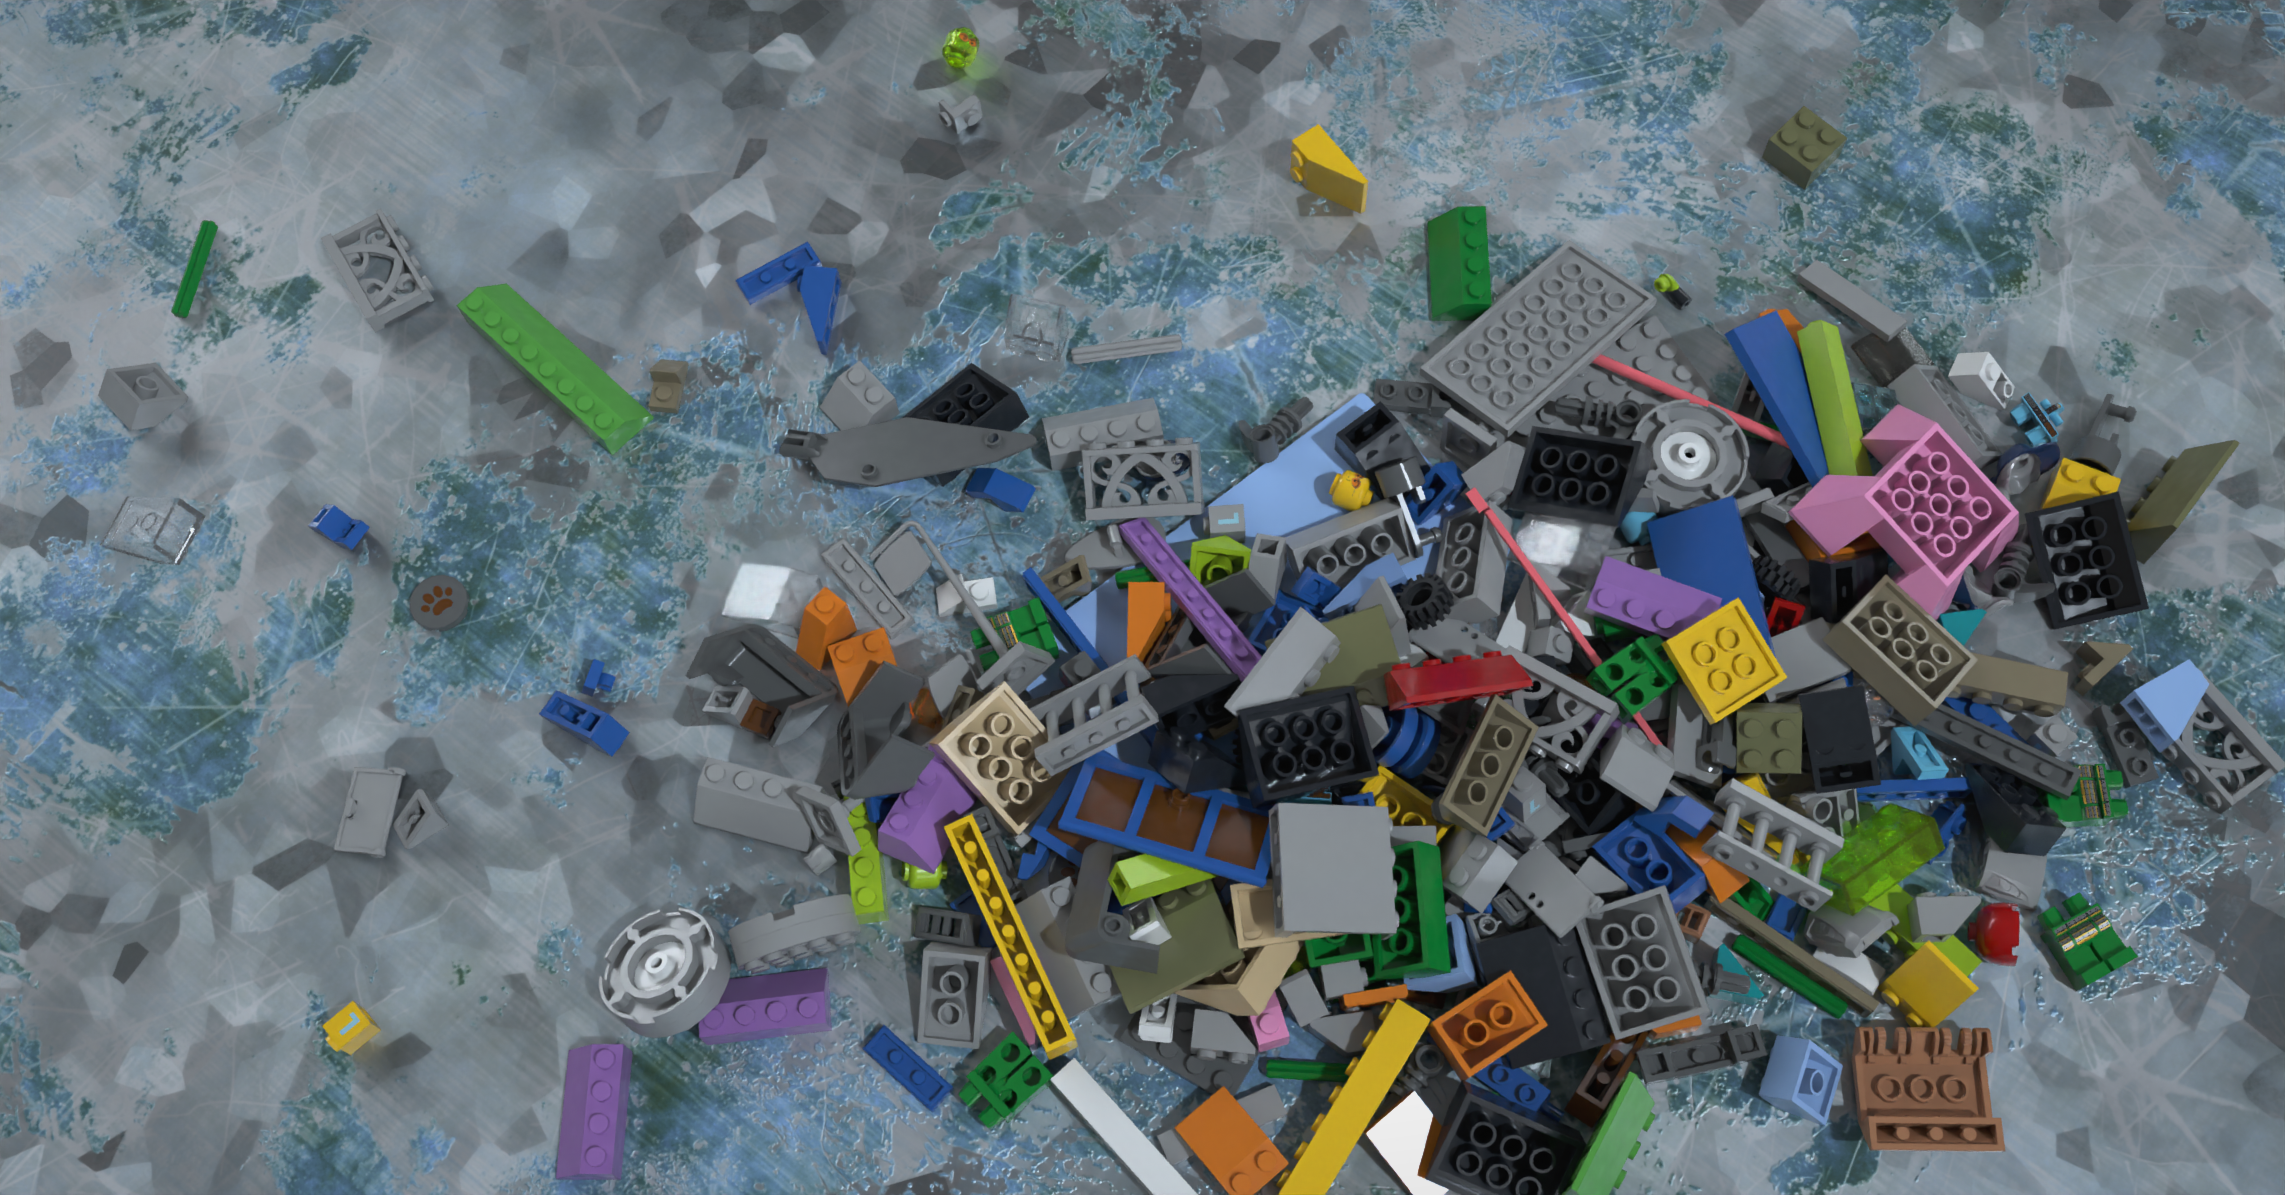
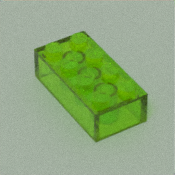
M1889 803L1881 807L1877 813L1867 820L1857 824L1856 828L1842 837L1844 838L1843 848L1830 860L1823 863L1819 885L1833 892L1832 897L1824 904L1854 916L1945 850L1935 818ZM1810 860L1799 867L1800 873L1804 877H1807Z

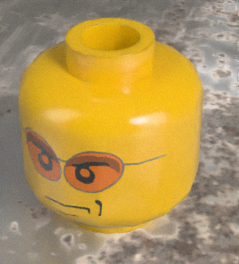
M1346 470L1342 474L1337 473L1329 490V494L1332 495L1333 504L1350 512L1358 510L1362 506H1368L1374 492L1369 490L1371 486L1369 478L1351 470Z

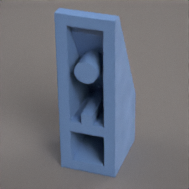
M1394 553L1366 565L1322 610L1325 617L1332 620L1355 612L1354 606L1375 580L1383 575L1395 598L1397 592L1402 593L1400 587L1403 584L1408 586L1409 583Z

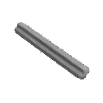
M1179 334L1074 347L1071 349V355L1074 364L1174 352L1182 350V340Z

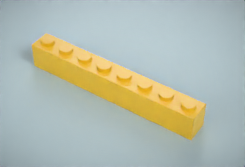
M973 814L944 826L951 846L1048 1059L1051 1060L1077 1048L1078 1044Z
M1397 999L1394 1005L1387 1002L1378 1017L1383 1023L1377 1032L1371 1029L1361 1045L1366 1048L1361 1059L1359 1060L1354 1057L1346 1069L1345 1074L1349 1078L1344 1087L1342 1088L1337 1084L1327 1100L1333 1104L1326 1116L1320 1112L1310 1128L1315 1132L1311 1141L1308 1144L1303 1140L1293 1158L1298 1160L1292 1172L1285 1169L1276 1186L1281 1189L1278 1195L1326 1194L1431 1021L1430 1018L1400 999Z

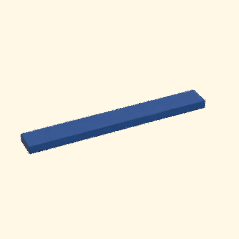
M1031 567L1024 571L1022 576L1025 586L1034 598H1040L1043 609L1076 652L1079 654L1085 651L1100 671L1109 668ZM1127 691L1114 696L1118 706L1128 701ZM1154 724L1139 731L1151 748L1156 731L1158 730Z

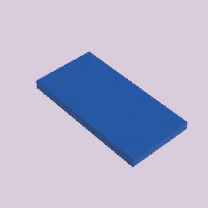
M1773 311L1736 327L1724 335L1813 488L1824 476L1829 475L1802 354L1778 312Z
M1732 495L1647 522L1657 568H1660L1661 576L1722 598L1719 608L1739 597L1776 658L1736 498Z

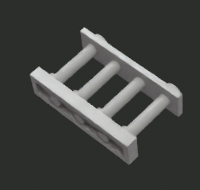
M1134 654L1030 708L1031 712L1047 729L1048 742L1034 750L1035 758L1051 776L1159 722L1157 712L1146 698L1139 693L1138 684L1151 678L1150 672L1139 658ZM1127 691L1128 701L1113 708L1112 697ZM1100 704L1101 715L1086 722L1085 711ZM1073 718L1075 728L1060 736L1059 725Z
M1732 778L1716 794L1714 804L1727 810L1722 832L1719 830L1702 846L1701 851L1815 912L1833 895L1832 891L1819 885L1823 863H1826L1843 848L1844 838ZM1739 817L1755 825L1750 847L1734 839ZM1767 832L1783 840L1778 862L1762 854ZM1795 847L1811 856L1807 877L1791 869Z

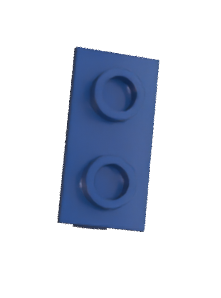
M1946 801L1945 804L1941 803L1928 819V823L1936 828L1932 829L1924 824L1911 839L1912 844L1910 848L1917 854L1926 853L1927 864L1931 865L1937 856H1943L1952 837L1955 834L1959 835L1964 830L1967 824L1964 804L1961 803L1957 808L1950 801Z

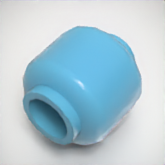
M1632 511L1627 513L1619 528L1628 543L1639 542L1643 546L1651 542L1647 522L1659 518L1653 512Z

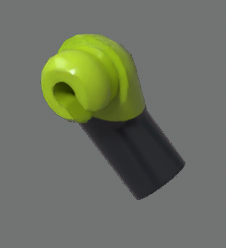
M1665 273L1655 279V289L1659 292H1665L1681 309H1685L1691 303L1692 298L1679 286L1673 276Z

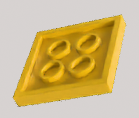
M1739 597L1661 644L1710 725L1720 721L1787 678Z

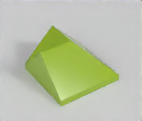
M1227 535L1192 542L1189 570L1204 587L1245 568L1249 569L1251 549Z

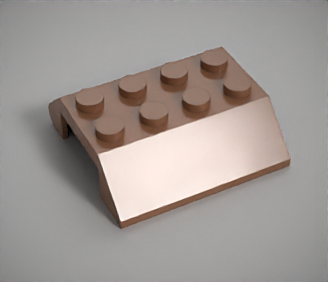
M1856 1027L1852 1065L1858 1124L1870 1151L2005 1152L2001 1118L1992 1117L1985 1059L1986 1056L1993 1052L1989 1028H1973L1972 1032L1970 1028H1961L1957 1050H1951L1952 1034L1949 1028L1942 1027L1938 1031L1937 1027H1908L1907 1031H1905L1904 1027H1896L1892 1049H1885L1887 1036L1884 1027H1875L1874 1032L1872 1027Z

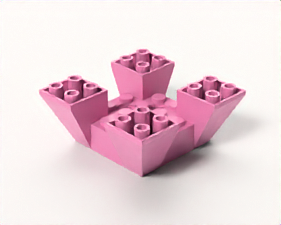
M1898 404L1860 440L1883 465V468L1874 477L1826 475L1788 513L1828 557L1868 531L1901 567L1892 580L1937 621L1940 614H1943L1949 608L1965 568L1972 563L1980 572H1983L2003 551L2006 544L2014 540L2018 533L2019 512L1937 422Z

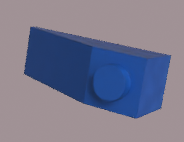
M805 265L803 276L799 275L797 280V291L801 292L820 352L823 355H827L842 282L837 268Z
M557 690L539 713L546 720L611 757L621 747L623 741L630 733L608 713Z

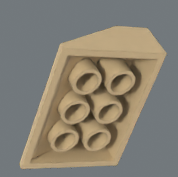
M1005 681L949 723L929 742L984 806L988 805L990 812L1008 832L1019 835L1044 811L1071 768L1069 767L1051 776L1035 758L1034 749L1048 742L1047 729Z
M1231 899L1227 905V909L1229 911L1231 920L1236 931L1233 904ZM1305 940L1242 949L1245 958L1175 992V994L1236 1016H1259L1267 1007V1002L1275 989L1281 984L1288 968L1296 960L1297 954Z

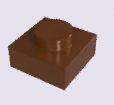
M753 699L740 726L745 730L769 739L775 727L774 722L782 712L773 706Z

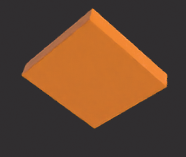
M1407 984L1343 994L1338 999L1339 1008L1344 1011L1353 1007L1365 1008L1387 1004V1002L1395 1003L1397 999L1402 1001L1408 996Z

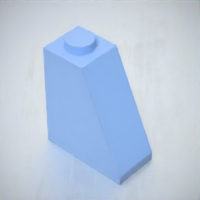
M2189 659L2135 689L2120 703L2160 753L2179 739L2209 683L2204 678L2203 673Z

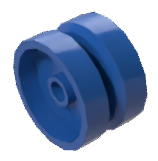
M1386 706L1383 709L1389 733L1372 750L1375 761L1383 767H1390L1392 771L1407 779L1414 778L1427 767L1437 750L1441 734L1440 722L1423 711L1417 712L1416 708L1389 711V706Z

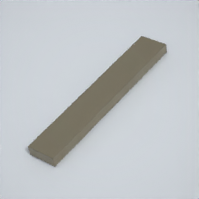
M1710 896L1704 904L1706 909L1749 939L1846 1002L1850 1009L1863 1018L1868 1017L1874 1012L1880 1003L1731 899L1727 898L1720 904Z

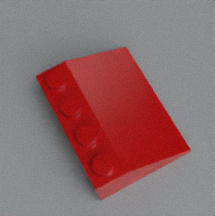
M1501 651L1483 653V659L1475 660L1471 659V655L1452 657L1453 663L1441 664V659L1422 661L1423 667L1411 668L1410 663L1392 665V671L1384 674L1389 711L1488 698L1492 694L1497 696L1510 695L1533 686L1532 679L1512 655L1502 656Z

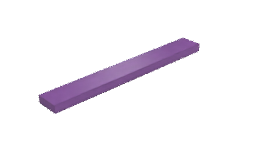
M1145 517L1119 525V533L1155 578L1159 582H1165V590L1171 593L1174 601L1235 674H1238L1240 681L1243 682L1262 656Z

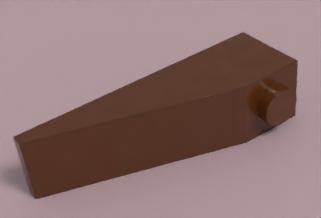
M1612 1030L1609 1034L1611 1042L1601 1047L1564 1111L1592 1128L1604 1112L1636 1057L1635 1053L1640 1050L1651 1030L1618 1040L1615 1039Z

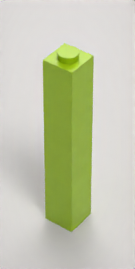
M1823 320L1810 322L1806 328L1798 331L1797 335L1829 475L1873 476L1867 449L1860 441L1864 436L1838 327Z
M1142 854L1116 862L1107 880L1120 904L1123 906L1219 875Z

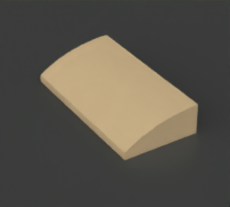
M1268 879L1263 888L1246 883L1230 885L1239 950L1349 934L1295 932L1287 938L1275 937L1272 879Z

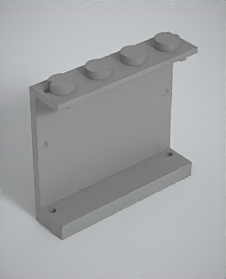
M1277 803L1269 810L1275 937L1287 938L1295 932L1381 934V940H1386L1397 933L1399 914L1395 911L1394 903L1397 895L1396 880H1393L1392 867L1395 863V852L1391 848L1390 843L1393 821L1392 818H1389L1388 807Z

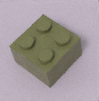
M1803 106L1768 140L1762 158L1805 190L1840 156L1847 137Z
M1747 703L1735 711V747H1737L1735 767L1737 773L1801 774L1802 710L1799 703Z

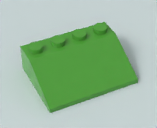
M1630 1071L1620 1082L1587 1142L1562 1195H1609L1613 1187L1619 1189L1627 1174V1171L1622 1168L1627 1158L1633 1160L1641 1146L1637 1138L1641 1130L1648 1131L1655 1118V1114L1651 1112L1655 1102L1635 1073Z

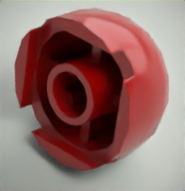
M2003 902L1987 905L1977 913L1975 922L1968 923V941H1974L1977 954L1990 964L2009 967L2016 966L2018 956L2012 955V948L2019 946L2020 922L2019 911H2016L2017 903Z

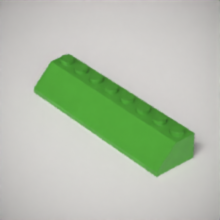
M507 283L477 287L456 305L469 325L611 455H614L654 419L652 414Z

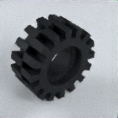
M1758 556L1752 561L1759 591L1765 596L1764 603H1766L1767 607H1770L1775 597L1792 601L1801 588V585L1798 584L1800 582L1799 579L1793 577L1795 574L1792 571L1788 572L1786 570L1787 566L1784 564L1782 566L1779 565V561L1775 559L1771 561L1770 557L1767 556L1764 558Z
M1425 573L1424 577L1421 574L1416 575L1417 580L1415 581L1410 578L1407 580L1409 585L1405 586L1403 584L1400 587L1402 593L1397 592L1396 594L1397 602L1405 615L1407 625L1415 630H1419L1420 627L1422 630H1427L1429 624L1432 628L1437 626L1436 621L1440 620L1443 622L1445 620L1443 615H1449L1451 612L1449 607L1454 606V601L1452 600L1454 597L1441 577L1437 574L1432 576L1431 573Z

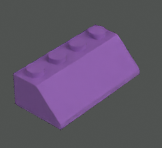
M1605 556L1584 613L1649 637L1658 634L1663 642L1719 609L1722 598Z
M930 745L928 750L933 751L935 756L919 775L915 786L911 789L909 788L906 792H902L878 830V851L934 874L951 845L944 826L970 813L978 798Z
M828 968L729 979L719 1004L699 1021V1038L706 1045L832 1031Z
M591 1044L569 1050L556 1172L557 1180H621L632 1051L624 1044Z

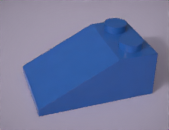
M1278 590L1275 605L1265 610L1248 640L1259 654L1263 656L1267 651L1265 641L1278 637L1300 607L1307 604L1316 619L1325 617L1322 609L1282 590Z
M1640 808L1593 845V850L1612 873L1627 883V893L1630 896L1666 885L1674 911L1678 913L1708 889L1706 876L1665 832L1659 837L1633 820L1635 815L1641 810Z

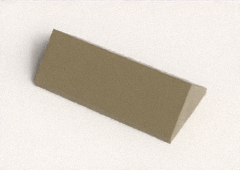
M1496 694L1491 695L1439 802L1442 819L1481 836L1488 835L1539 728Z

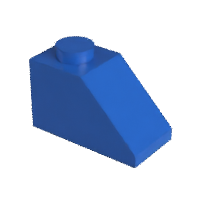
M1453 461L1435 464L1425 475L1426 483L1421 485L1426 497V502L1415 504L1411 494L1405 498L1409 513L1418 525H1422L1453 503L1467 488L1468 485L1461 476L1463 472Z

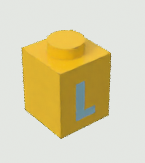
M354 1001L350 1002L322 1025L329 1034L325 1037L327 1043L336 1052L342 1050L349 1055H352L381 1031L365 1008Z

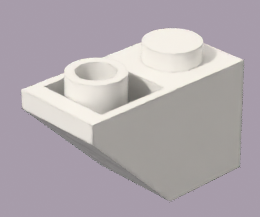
M1989 352L1958 353L1948 375L1961 394L1998 410L2006 409L2015 388Z

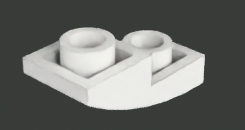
M1818 947L1813 954V957L1870 996H1873L1886 974V970L1863 953H1860L1861 955L1858 958L1836 957L1833 954H1826L1821 947Z

